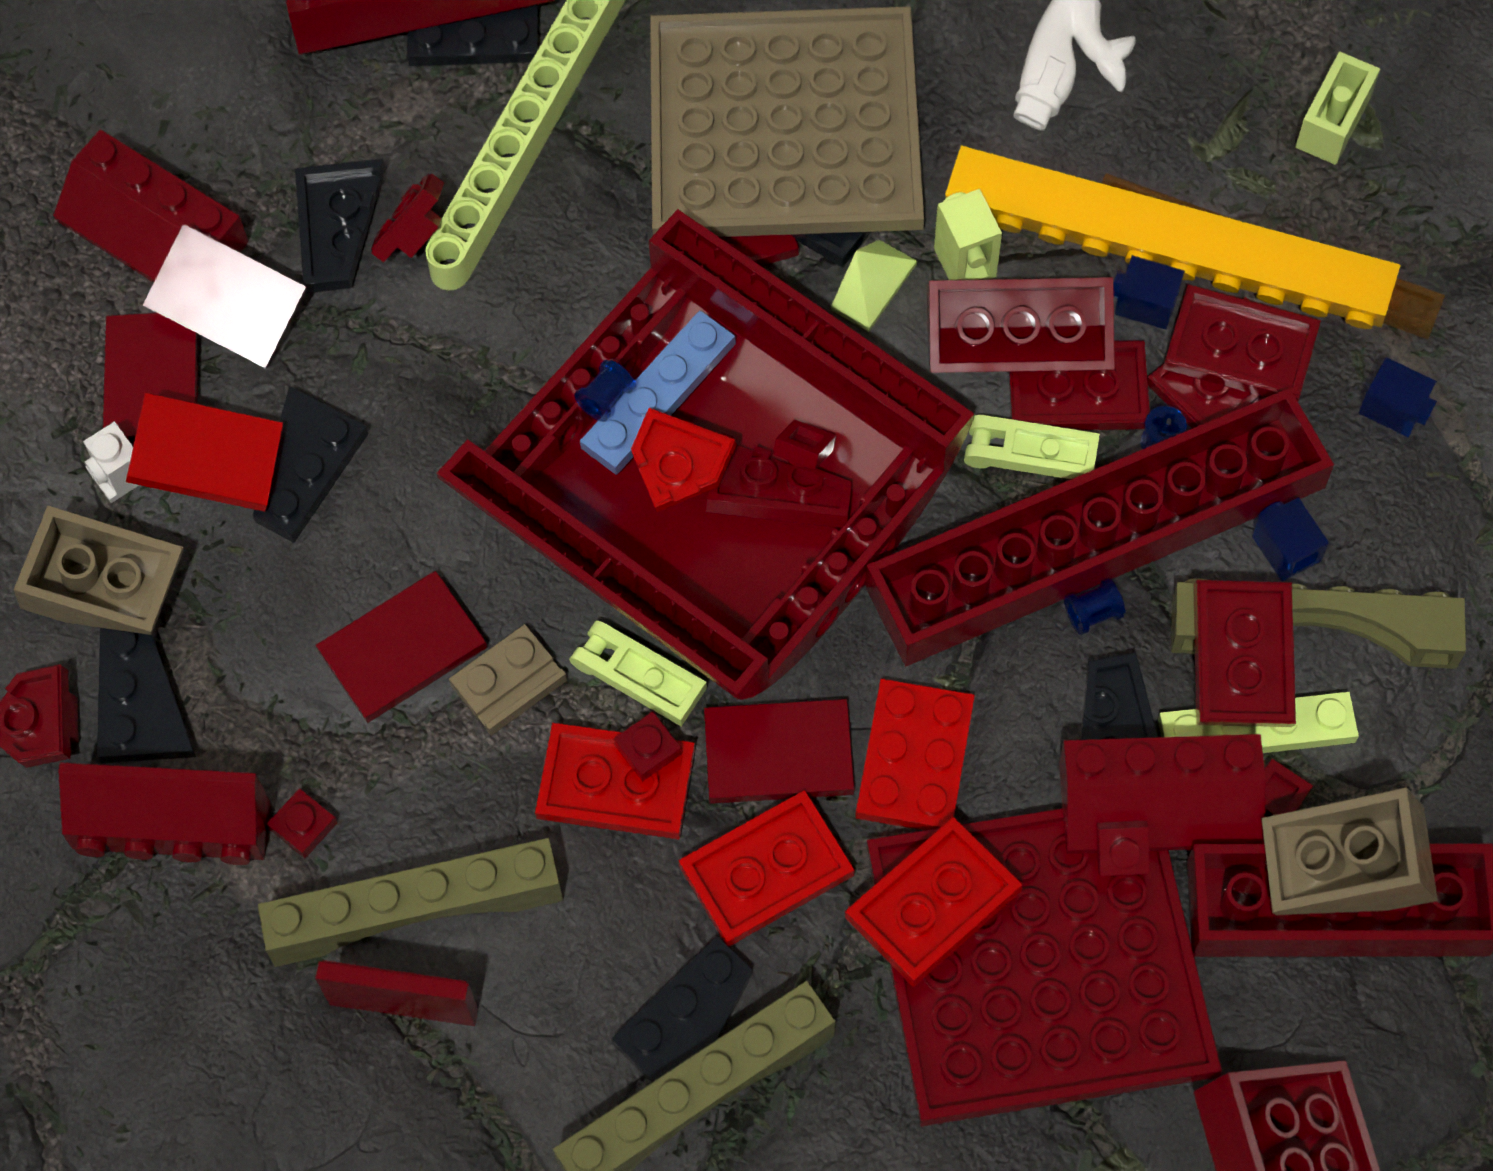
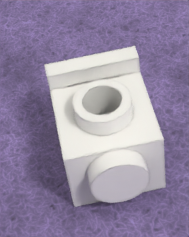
M115 421L83 441L91 457L84 461L85 467L110 503H113L139 486L126 482L133 446Z

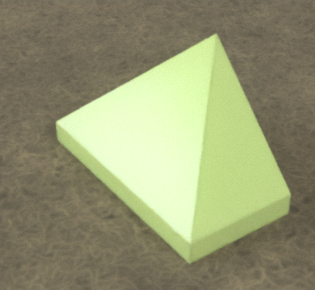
M881 240L856 250L831 305V311L869 332L917 265V260Z

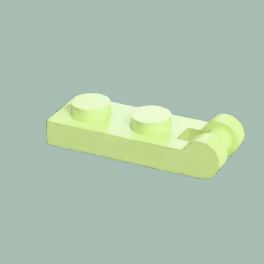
M975 415L969 429L972 442L965 449L964 462L974 468H987L991 466L1073 479L1094 470L1100 434L987 415ZM993 438L1005 439L1003 447L990 446V441Z
M595 621L587 633L590 638L584 647H577L569 660L572 665L585 674L594 675L682 727L706 691V681L601 621ZM605 648L615 651L608 662L599 657Z

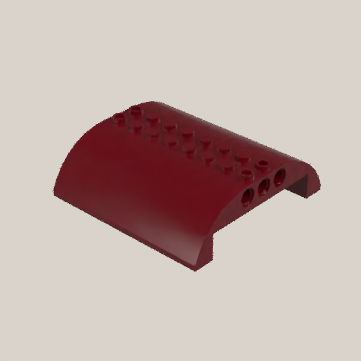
M677 209L649 239L651 268L485 451L467 439L437 472V477L736 699L744 700L765 691L792 669L819 641L863 589L866 583V565L893 553L915 524L945 478L969 432L975 414ZM700 310L735 335L736 344L671 416L716 433L719 431L733 436L737 445L752 451L756 446L772 451L773 459L789 465L792 464L788 460L773 455L776 438L794 419L835 434L836 439L833 451L817 469L852 482L848 519L842 528L711 513L706 512L708 491L657 512L634 457L615 475L582 450L580 440Z

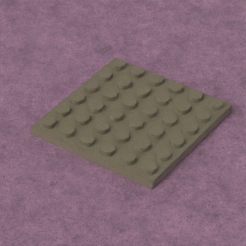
M911 6L650 16L653 235L677 209L718 237L924 230Z

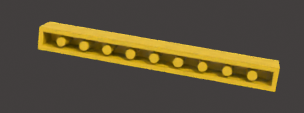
M965 146L960 147L945 194V198L958 192L969 193L980 189L999 228L1008 232L1020 233L1021 229L1039 233L1038 237L1041 240L1051 244L1063 245L1064 241L1082 245L1081 249L1095 256L1106 257L1108 253L1125 257V262L1135 267L1149 269L1151 265L1169 269L1168 273L1182 280L1193 281L1195 276L1213 281L1212 285L1222 291L1237 293L1239 289L1254 292L1257 293L1256 297L1259 300L1269 304L1282 305L1283 301L1301 305L1303 312L1313 316L1327 317L1328 313L1345 317L1347 324L1361 329H1372L1373 325L1382 328L1401 266L1397 263Z

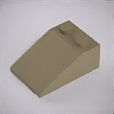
M47 505L14 587V593L20 609L61 622L151 635L184 550L182 546Z
M1408 788L1262 818L1272 909L1275 915L1387 911L1438 901L1424 806Z

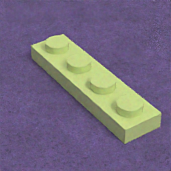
M1350 692L1295 698L1296 725L1293 727L1197 725L1196 709L1162 712L1158 718L1161 737L1261 734L1263 753L1356 743L1359 737Z

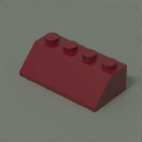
M101 129L71 161L53 215L57 222L153 283L183 224L239 252L249 243L239 215Z
M1113 277L928 281L927 333L930 373L1114 370Z
M1261 734L1064 740L1059 760L1066 854L1097 853V823L1146 820L1149 826V851L1192 850L1194 844H1264L1262 818H1265L1266 776Z
M60 763L62 835L71 848L80 855L102 857L105 855V851L124 852L125 856L132 859L149 860L153 858L154 854L172 855V858L175 860L190 863L200 862L202 857L220 858L222 862L232 865H247L250 863V859H265L269 829L267 823L270 821L272 805L256 773Z

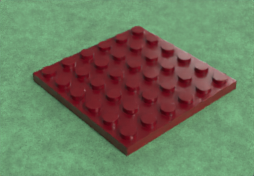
M1063 808L962 824L1023 885L1020 894L915 987L889 963L921 1127L1220 1077V1062L1168 851H1149L1150 874L1100 876L1097 853L1066 854ZM940 828L867 840V852L874 885Z

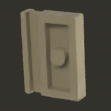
M525 624L449 678L450 686L474 716L481 721L491 736L567 681L566 673L557 666L552 656Z

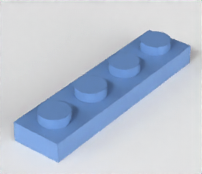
M699 310L580 440L581 449L617 475L633 458L631 447L648 409L651 408L671 416L735 346V335Z

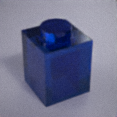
M1132 255L1127 272L1118 270L1115 277L1114 297L1118 298L1115 315L1167 330L1180 292L1184 270Z
M1386 357L1365 395L1359 414L1409 438L1416 423L1426 425L1437 404L1436 400L1430 398L1437 381Z
M1299 497L1285 505L1282 501L1275 502L1261 511L1252 538L1282 582L1320 563L1329 544Z

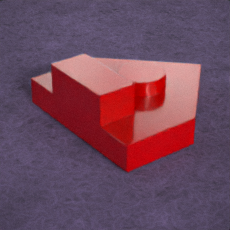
M649 408L633 442L631 452L654 507L659 512L719 487L737 444L735 439Z

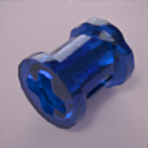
M604 360L599 366L600 372L586 388H579L574 395L578 405L588 415L601 422H606L611 417V408L624 393L630 394L636 387L635 380L629 372L613 360Z
M1161 406L1151 410L1146 417L1145 431L1140 442L1141 448L1145 449L1185 432L1187 423L1183 414L1174 407ZM1168 418L1172 420L1171 425L1166 424ZM1161 432L1166 433V437L1160 436Z
M1108 578L1101 581L1100 587L1079 596L1071 593L1064 597L1068 618L1079 635L1088 633L1091 626L1112 617L1115 620L1122 619L1126 613L1121 594L1115 583Z

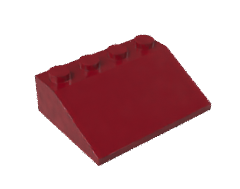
M1346 1060L1230 1072L1193 1091L1216 1171H1380Z

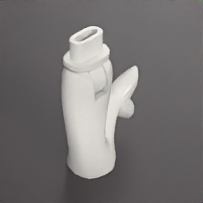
M1099 0L1051 1L1035 30L1020 79V89L1015 95V100L1018 102L1013 114L1015 119L1034 129L1045 130L1049 118L1058 114L1060 106L1067 100L1075 81L1076 63L1072 38L1076 40L1084 54L1096 63L1102 76L1119 92L1123 91L1126 81V70L1122 60L1132 52L1135 45V37L1129 36L1106 40L1103 37L1100 28L1101 4Z

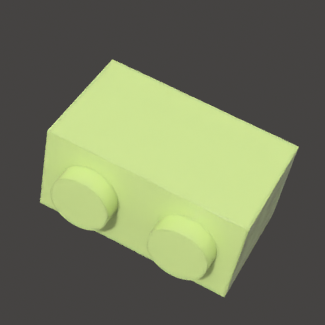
M1339 51L1303 120L1295 148L1336 165L1372 96L1380 68Z
M977 189L969 193L958 192L950 195L938 204L934 250L948 279L991 280L996 278L1002 232L981 190Z

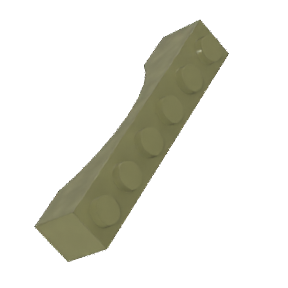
M1194 578L1185 582H1177L1171 606V653L1195 654L1194 583L1196 580L1207 579ZM1292 584L1293 626H1319L1339 629L1358 635L1390 651L1408 666L1457 669L1466 652L1465 598H1452L1444 592H1429L1422 596L1403 595L1402 592L1395 589L1363 593L1355 592L1354 589L1344 586L1332 587L1328 590H1310L1304 585Z
M545 838L257 905L266 952L274 966L278 967L322 957L362 938L417 922L473 913L518 912L562 902L563 898L550 840Z
M805 981L553 1148L552 1150L562 1171H632L662 1144L715 1106L753 1083L796 1063L835 1037V1020L809 983Z

